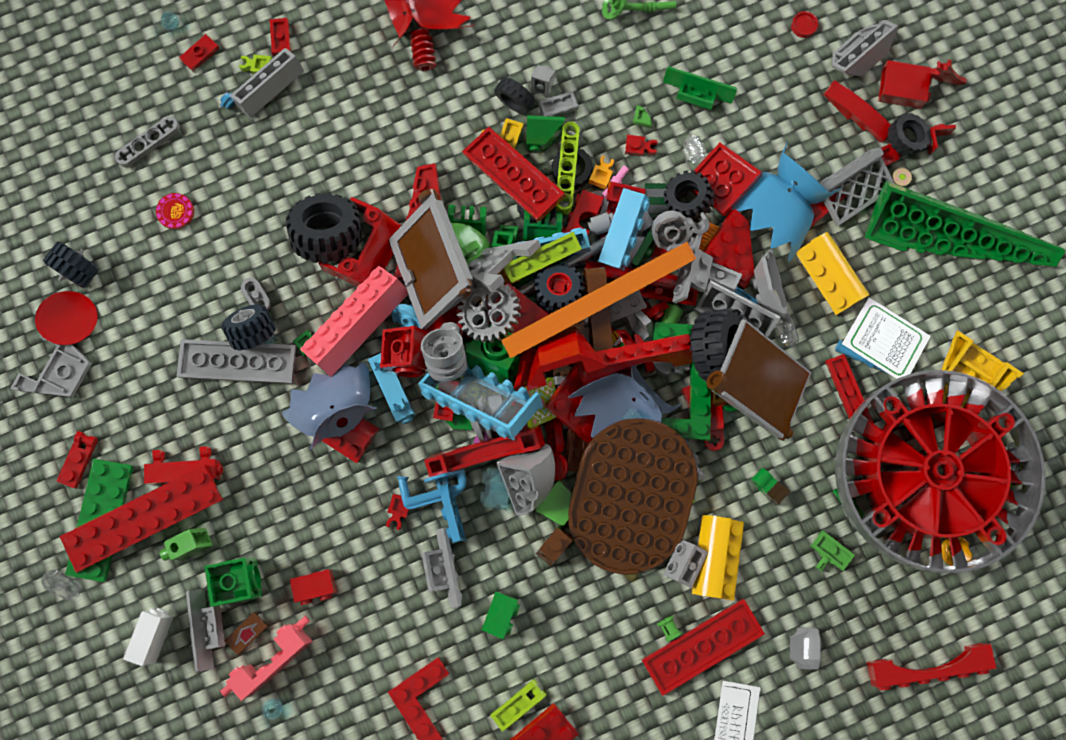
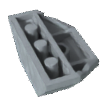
M882 20L879 24L859 30L833 52L832 68L845 74L863 76L888 54L897 33L898 25Z
M771 249L761 258L754 270L755 278L752 281L755 290L758 289L759 291L756 298L759 306L762 305L763 308L781 316V320L789 323L791 319L775 254L773 249Z

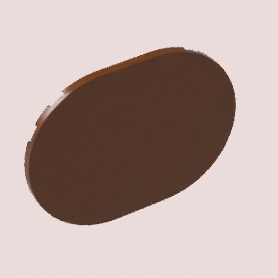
M628 418L614 422L602 429L585 448L570 498L568 522L576 546L597 567L617 574H637L662 564L665 559L675 552L676 546L681 542L696 493L698 474L690 447L674 429L653 419Z

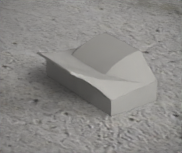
M796 627V633L790 637V660L797 664V669L819 670L820 635L818 628Z

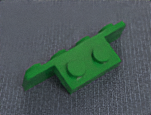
M669 66L663 79V83L680 88L676 99L710 110L715 99L732 104L737 92V87Z

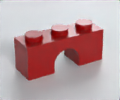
M583 190L581 195H577L574 203L576 207L574 212L571 211L567 219L569 223L567 228H563V234L569 233L576 228H582L580 222L583 219L600 215L604 205V197ZM586 229L587 234H588V239H589V238H590V230H587V229Z

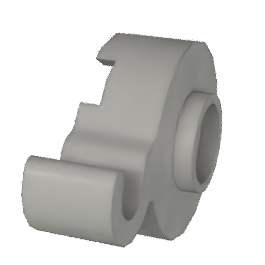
M663 212L655 218L651 226V234L656 245L659 248L670 251L687 242L689 237L691 238L692 233H705L709 229V221L706 215L702 212L700 214L701 222L694 223L692 218L685 217L680 212Z

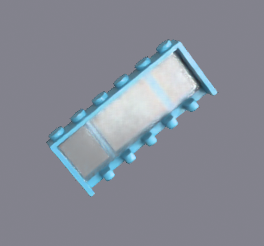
M478 365L472 370L467 366L465 373L453 381H437L427 373L418 383L422 390L421 393L426 399H432L440 406H446L454 413L466 416L471 422L476 421L485 429H492L501 437H507L513 441L515 440L514 437L539 408H543L539 393L535 392L530 398L528 391L524 387L515 391L509 380L506 379L501 384L498 382L497 376L492 372L486 377Z

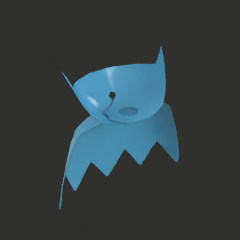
M786 142L778 164V175L763 172L760 179L732 210L736 209L740 212L753 209L751 231L773 227L771 249L791 242L788 258L790 262L802 245L812 224L814 212L811 204L826 200L840 189L828 192L804 168L784 153L787 146Z

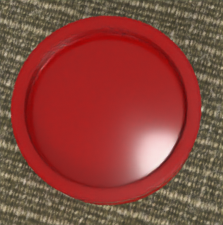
M803 11L795 15L791 29L796 36L808 38L815 33L818 27V20L814 14Z
M553 454L555 461L554 481L558 482L567 475L568 463L563 455Z

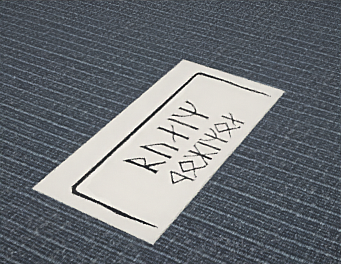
M728 681L722 682L714 740H753L760 687Z

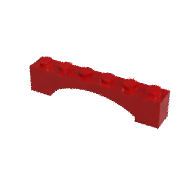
M689 334L596 351L606 367L586 373L583 362L579 361L577 372L583 384L588 385L621 369L641 363L668 362L672 363L674 367L692 364Z
M540 425L520 430L514 437V441L507 437L498 436L493 439H487L484 442H477L433 454L424 459L429 477L453 472L488 460L540 449L545 445Z
M987 643L964 646V651L953 660L927 669L902 668L894 665L893 661L887 658L867 661L871 686L877 687L879 690H889L892 685L908 687L911 686V682L917 681L918 684L931 683L930 679L938 678V681L950 680V676L957 675L958 678L969 677L970 673L977 672L978 675L989 674V670L996 669L992 646Z

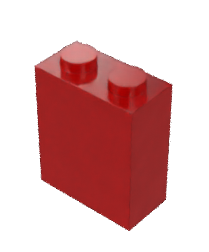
M888 60L882 68L878 102L921 109L929 102L931 92H929V86L933 80L930 75L931 67Z

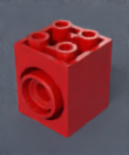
M416 326L383 330L380 368L394 372L402 377L425 376L428 372L421 351V342L429 332Z

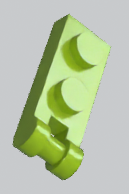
M532 679L490 714L502 732L547 695L544 690H540L535 679ZM530 690L535 695L531 700L526 695Z

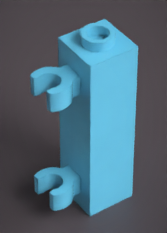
M381 353L369 358L368 361L396 422L407 424L413 421V417L417 416L400 377L394 372L380 368Z

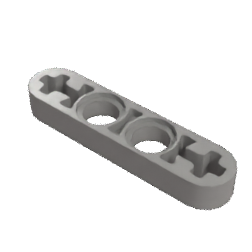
M171 116L163 118L119 149L115 154V160L122 167L132 166L177 134L180 130L178 121ZM171 123L173 128L170 129L168 124ZM153 133H159L160 137L158 140H151ZM139 143L145 145L142 151H136V146ZM122 156H127V160L124 161Z

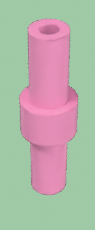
M623 166L618 174L613 176L609 182L622 184L621 180L628 173L629 169ZM607 187V188L605 189V191L602 193V196H603L605 199H606V196H607L608 187Z

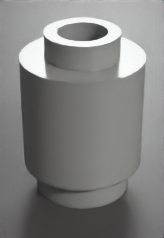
M607 212L590 218L591 222L588 225L591 234L595 233L598 236L607 233L614 217L613 213L608 214Z

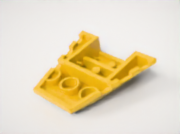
M958 330L955 332L941 368L944 371H954L976 377L999 391L1005 390L1014 380L1024 374L1009 363L1002 362ZM944 385L943 404H946L947 385ZM968 393L964 397L962 408L965 407L970 397Z

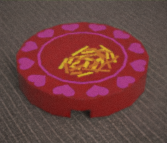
M170 193L159 200L156 206V217L165 228L180 230L191 223L194 217V206L185 195Z

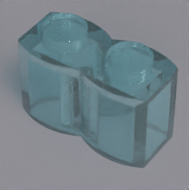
M487 468V472H483L482 484H486L485 492L481 491L480 503H484V508L507 510L509 495L500 471L496 468Z

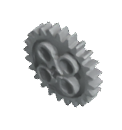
M479 282L476 289L471 286L472 294L466 299H460L463 305L458 306V309L462 311L457 314L461 319L459 324L463 326L462 330L465 333L468 332L467 335L470 338L474 336L473 339L477 342L481 338L483 343L487 339L493 343L495 337L501 341L502 334L508 337L507 330L514 331L511 325L518 324L515 317H521L520 313L517 312V310L521 309V306L516 304L520 300L517 296L515 297L516 293L514 290H511L509 285L504 287V283L494 292H490L487 287H482ZM501 297L500 302L494 304V303H495V300H496L497 298ZM482 301V304L476 307L477 302ZM499 316H503L500 322H496ZM484 319L481 325H477L479 320Z

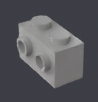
M681 540L676 546L675 552L663 575L692 588L708 552L692 543Z

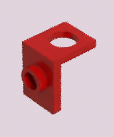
M938 124L930 128L933 146H931L930 140L928 145L929 154H933L938 148L936 136L950 135L956 129V124Z

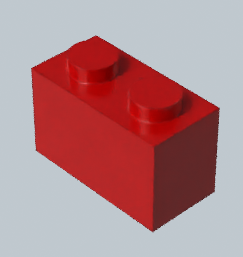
M332 569L290 579L294 603L300 602L301 606L313 603L312 599L320 597V600L330 599L333 593H337Z

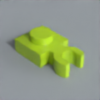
M254 55L253 59H250L248 56H241L242 61L247 63L239 65V68L243 72L250 71L254 75L273 58L265 55Z

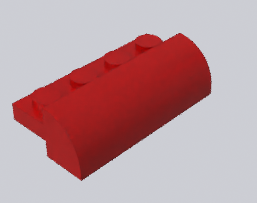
M344 417L339 418L336 425L340 428L345 427L348 419ZM362 418L359 424L341 437L324 438L322 442L357 464L367 447L373 442L380 428Z

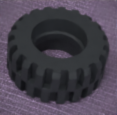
M318 193L312 197L309 195L304 200L296 202V206L293 205L286 217V228L290 246L298 256L307 261L311 260L313 263L322 262L323 264L329 261L337 262L340 258L344 259L349 256V253H353L361 242L362 231L357 207L347 198H342L341 195H332L331 193H325L324 195ZM323 226H334L326 230H314Z
M727 308L703 312L695 319V324L692 326V334L690 335L691 357L695 363L696 371L699 372L700 378L707 382L712 372L721 370L740 322L745 320L734 309Z

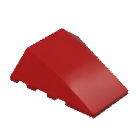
M573 326L536 345L527 383V391L546 386L545 372L582 361L586 373L605 368L606 365L578 328Z

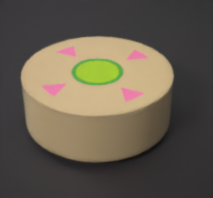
M905 168L897 169L891 176L894 183L902 187H906L912 179L911 173Z

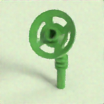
M604 0L602 13L606 19L612 20L618 17L623 10L645 11V13L649 11L650 13L652 10L655 12L656 10L675 9L676 1L655 3V1L651 3L649 1V3L641 4L627 3V0ZM609 3L611 4V9H612V11H611L610 13H609V10H608V8H609Z

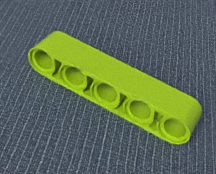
M567 122L562 130L557 187L566 195L560 202H567L568 206L561 207L559 203L555 206L556 212L563 211L562 215H567L571 212L579 141V126L575 122ZM573 131L575 135L570 136L566 132ZM570 148L574 152L566 153L564 150ZM569 166L572 170L565 171L563 167ZM568 184L570 188L563 189L561 185Z

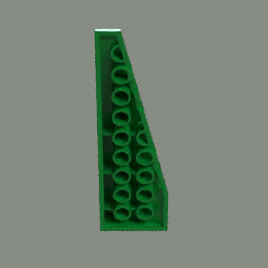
M885 181L877 198L865 234V238L901 251H907V248L916 249L915 251L920 253L927 251L939 255L949 254L958 257L987 258L996 261L1006 260L1015 263L1025 262L1057 267L1066 251L1062 247L888 181Z

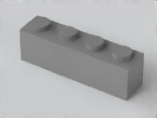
M284 48L230 96L239 109L251 118L302 74L304 69L297 57Z

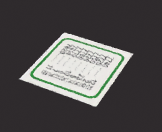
M868 298L842 344L898 379L912 372L930 335L873 299Z

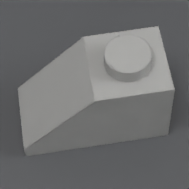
M537 65L531 75V93L549 97L555 80V70L549 66Z

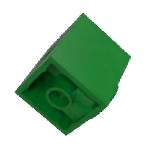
M504 334L501 335V340L507 338ZM496 337L493 343L489 339L483 343L481 338L478 342L473 339L471 343H467L465 353L469 369L472 370L478 365L482 369L484 376L487 377L492 372L497 376L499 383L502 384L506 379L513 383L517 376L521 353L510 358L503 343Z
M244 557L204 566L210 607L263 598L257 558Z

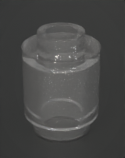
M693 134L686 137L683 146L689 160L693 164L703 161L706 158L705 154L707 152L700 136Z

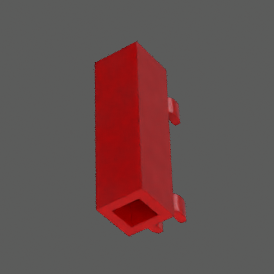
M208 446L199 448L201 460L164 463L165 452L153 450V463L144 464V484H167L203 465H207L213 480L216 481L220 480V475L223 474V466L219 460L211 459V447L208 448Z

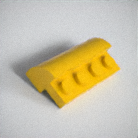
M829 232L816 237L797 251L796 255L835 315L840 314L852 305L870 296Z
M702 515L698 547L707 551L708 554L695 579L692 594L734 601L744 522L725 517Z

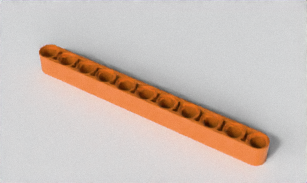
M687 241L501 340L509 357L512 358L697 258Z

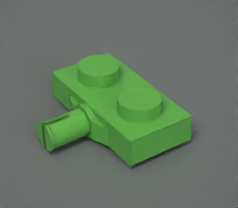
M823 530L820 531L810 545L822 557L817 566H815L821 572H823L828 563L844 571L855 556Z

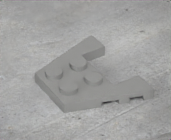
M531 240L484 249L477 259L469 263L468 268L473 278L472 281L475 283L479 282L482 287H487L490 292H494L504 282L502 275L497 274L515 256H531L541 247L539 241Z
M54 344L56 348L38 380L35 381L19 373L11 389L73 398L92 363L73 344Z

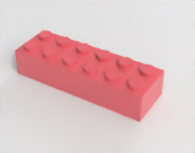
M378 266L357 287L354 293L344 301L338 310L333 312L331 317L318 328L317 332L304 343L300 350L332 377L408 295L406 287L396 277Z

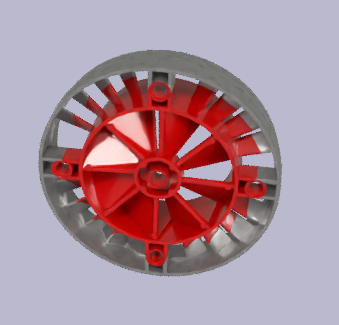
M930 370L905 375L889 382L873 392L856 409L846 424L837 447L835 459L836 486L843 509L857 532L876 550L896 562L914 569L937 573H957L988 566L1005 557L1023 541L1033 527L1042 506L1045 491V465L1041 446L1032 426L1022 411L1005 394L992 385L967 374L954 371ZM921 383H925L927 405H925ZM944 385L948 386L946 404H943ZM903 387L911 409L910 411L906 409L891 390L892 388ZM968 393L970 397L965 407L962 408L964 397ZM886 402L892 405V411L886 408ZM870 403L887 423L881 429L861 414ZM985 405L995 413L987 421L978 416ZM932 419L945 423L943 450H938ZM999 420L1004 424V428L1000 426ZM904 423L928 454L925 456L920 454L892 433V429ZM852 430L870 439V443L852 436ZM1009 432L1016 447L1006 450L1000 438ZM967 440L972 447L958 457L956 452ZM846 452L864 456L863 460L846 458ZM884 462L919 467V471L880 472V464ZM1021 462L1022 469L1011 470L1010 463ZM938 466L943 468V475L938 473ZM964 471L981 472V475L965 474ZM846 475H862V480L847 482ZM1010 483L1022 484V492L1009 490ZM925 484V486L915 496H913L905 505H903L898 511L896 510L897 506H899L902 502H904L908 497H910L913 493H915L919 488H921ZM866 494L873 509L860 518L852 498ZM1005 501L1018 506L1016 514L1002 508ZM876 514L882 518L881 524L876 522ZM995 516L1009 526L1007 531L1002 528L995 519ZM890 525L895 530L883 545L875 536ZM992 531L996 535L995 541H993L990 536ZM974 532L988 550L980 556L967 561L958 537ZM906 533L912 535L913 538L906 557L903 558L896 553ZM923 538L931 539L929 566L919 564ZM941 538H949L954 565L943 567Z

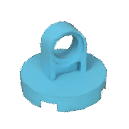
M412 303L410 305L399 304L392 311L391 316L394 323L398 322L401 327L416 326L421 328Z

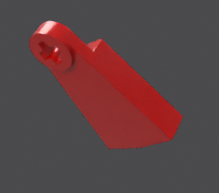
M690 386L682 388L681 392L690 411ZM711 390L710 440L714 436V439H718L719 442L716 443V447L713 444H709V441L703 442L707 450L715 452L721 449L724 444V421L722 406L716 407L712 404L713 391Z

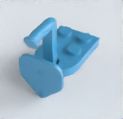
M464 470L424 479V482L427 484L436 483L438 490L410 497L407 479L409 477H397L405 508L414 509L442 501L444 508L441 511L444 520L448 522L449 528H446L449 540L452 539L453 543L467 541L455 498L467 485ZM457 476L459 484L451 486L448 483V479Z

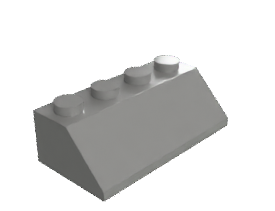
M713 281L709 282L706 291H704L695 310L701 313L727 308L734 309L742 315L743 319L747 320L767 337L781 317Z

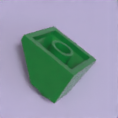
M527 115L526 151L531 153L545 152L562 137L565 117Z

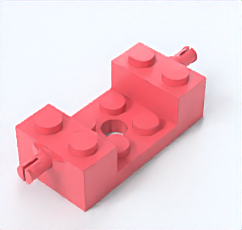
M304 616L293 625L288 624L281 627L276 632L278 636L274 640L283 651H279L271 658L273 661L271 664L264 665L259 670H256L252 664L235 668L229 674L230 678L226 681L227 685L220 690L221 694L226 697L233 691L241 701L253 696L313 642L303 631V628L311 622L309 618Z

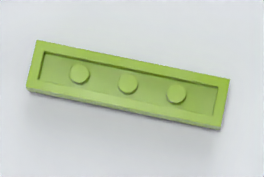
M573 231L540 247L531 256H521L509 262L504 269L510 282L513 283L582 248Z

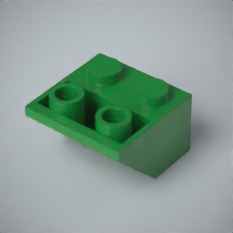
M495 591L482 631L503 640L505 635L509 636L513 624L510 623L512 616H517L520 605L517 604L518 599Z

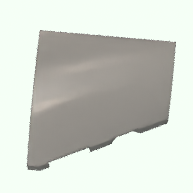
M641 310L622 318L633 334H638L644 342L652 341V321Z

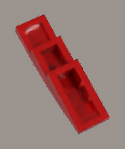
M836 80L833 81L823 95L847 120L852 119L863 131L868 130L879 142H883L888 136V128L891 124L854 92Z

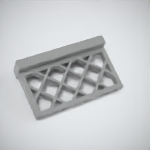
M881 148L870 149L820 182L828 192L837 190V187L840 189L836 194L835 202H831L829 198L823 201L836 226H839L877 200L882 190L879 188L881 178L895 184L881 157L884 154ZM875 162L879 165L878 174L871 172ZM860 172L866 173L864 183L857 181L858 173ZM870 175L877 177L875 186L868 185ZM845 182L851 183L849 193L842 191ZM856 184L863 186L861 196L854 194ZM867 188L874 189L873 196L870 199L865 198ZM841 194L848 196L846 206L839 204ZM853 197L860 199L857 208L850 207ZM838 207L845 209L844 216L840 219L837 215Z

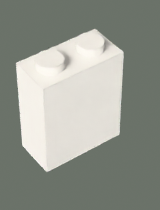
M150 608V611L141 612L123 658L124 660L141 666L156 663L173 620V616L168 615L169 611L161 608Z

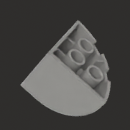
M545 444L540 449L509 455L497 462L516 515L524 516L529 514L548 497L555 478V461L550 445Z

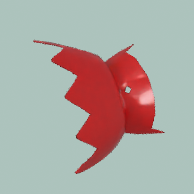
M384 0L399 36L397 42L409 29L412 19L422 29L444 30L465 28L459 26L471 18V16L452 13L461 0Z

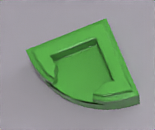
M637 105L633 125L651 128V117L643 107Z

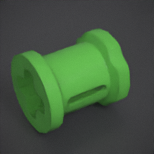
M673 615L657 623L666 636V642L682 634L681 631H678L673 621Z

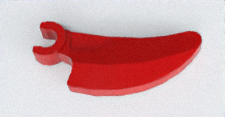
M948 60L947 63L937 61V67L930 69L931 77L939 82L963 85L967 82L966 78L953 70L952 60Z

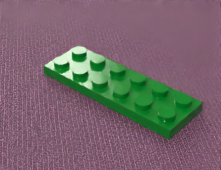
M93 459L77 527L125 504L134 466ZM112 556L80 572H75L70 559H68L65 576L106 582Z

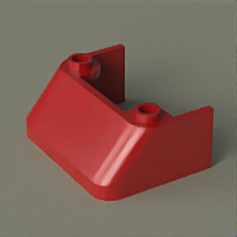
M351 197L350 201L357 207L359 212L364 214L365 222L369 226L374 227L358 260L351 257L342 259L338 267L327 263L323 264L322 262L318 264L323 272L358 287L378 266L384 270L387 269L394 255L389 239L401 225L379 208Z

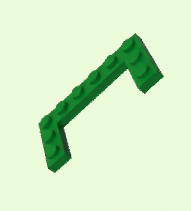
M655 322L653 324V340L689 334L690 336L693 325ZM692 361V364H690V419L661 418V423L674 429L684 440L709 441L711 389L708 388L707 382L700 378L699 372L694 367L695 363Z

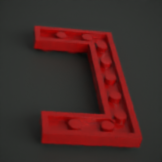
M439 657L388 691V694L418 740H443L417 699V696L450 674Z

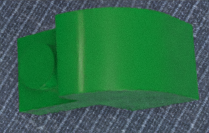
M500 224L499 231H495L491 247L516 243L519 228L517 226Z

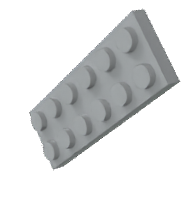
M181 339L177 377L293 384L297 347L295 345L262 343L251 349L234 350L229 342Z

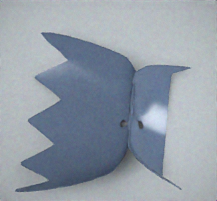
M362 362L356 368L344 363L332 377L314 373L307 391L291 390L290 408L284 410L282 415L297 430L308 436H313L310 450L324 438L341 437L359 424L366 413L377 409L367 406L370 399V378L366 363ZM339 418H347L348 423L345 427L340 428L336 425Z
M635 365L631 366V377L622 374H612L580 388L569 396V398L583 396L574 414L575 417L595 414L591 432L592 438L608 425L628 418H647L661 422L662 413H671L682 404L670 406L664 402L645 382Z

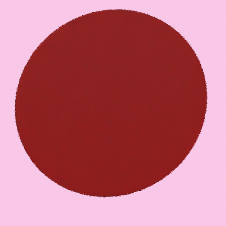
M62 291L50 295L39 305L35 314V325L39 334L47 341L58 345H71L84 340L92 333L97 323V310L94 303L87 296L74 291Z

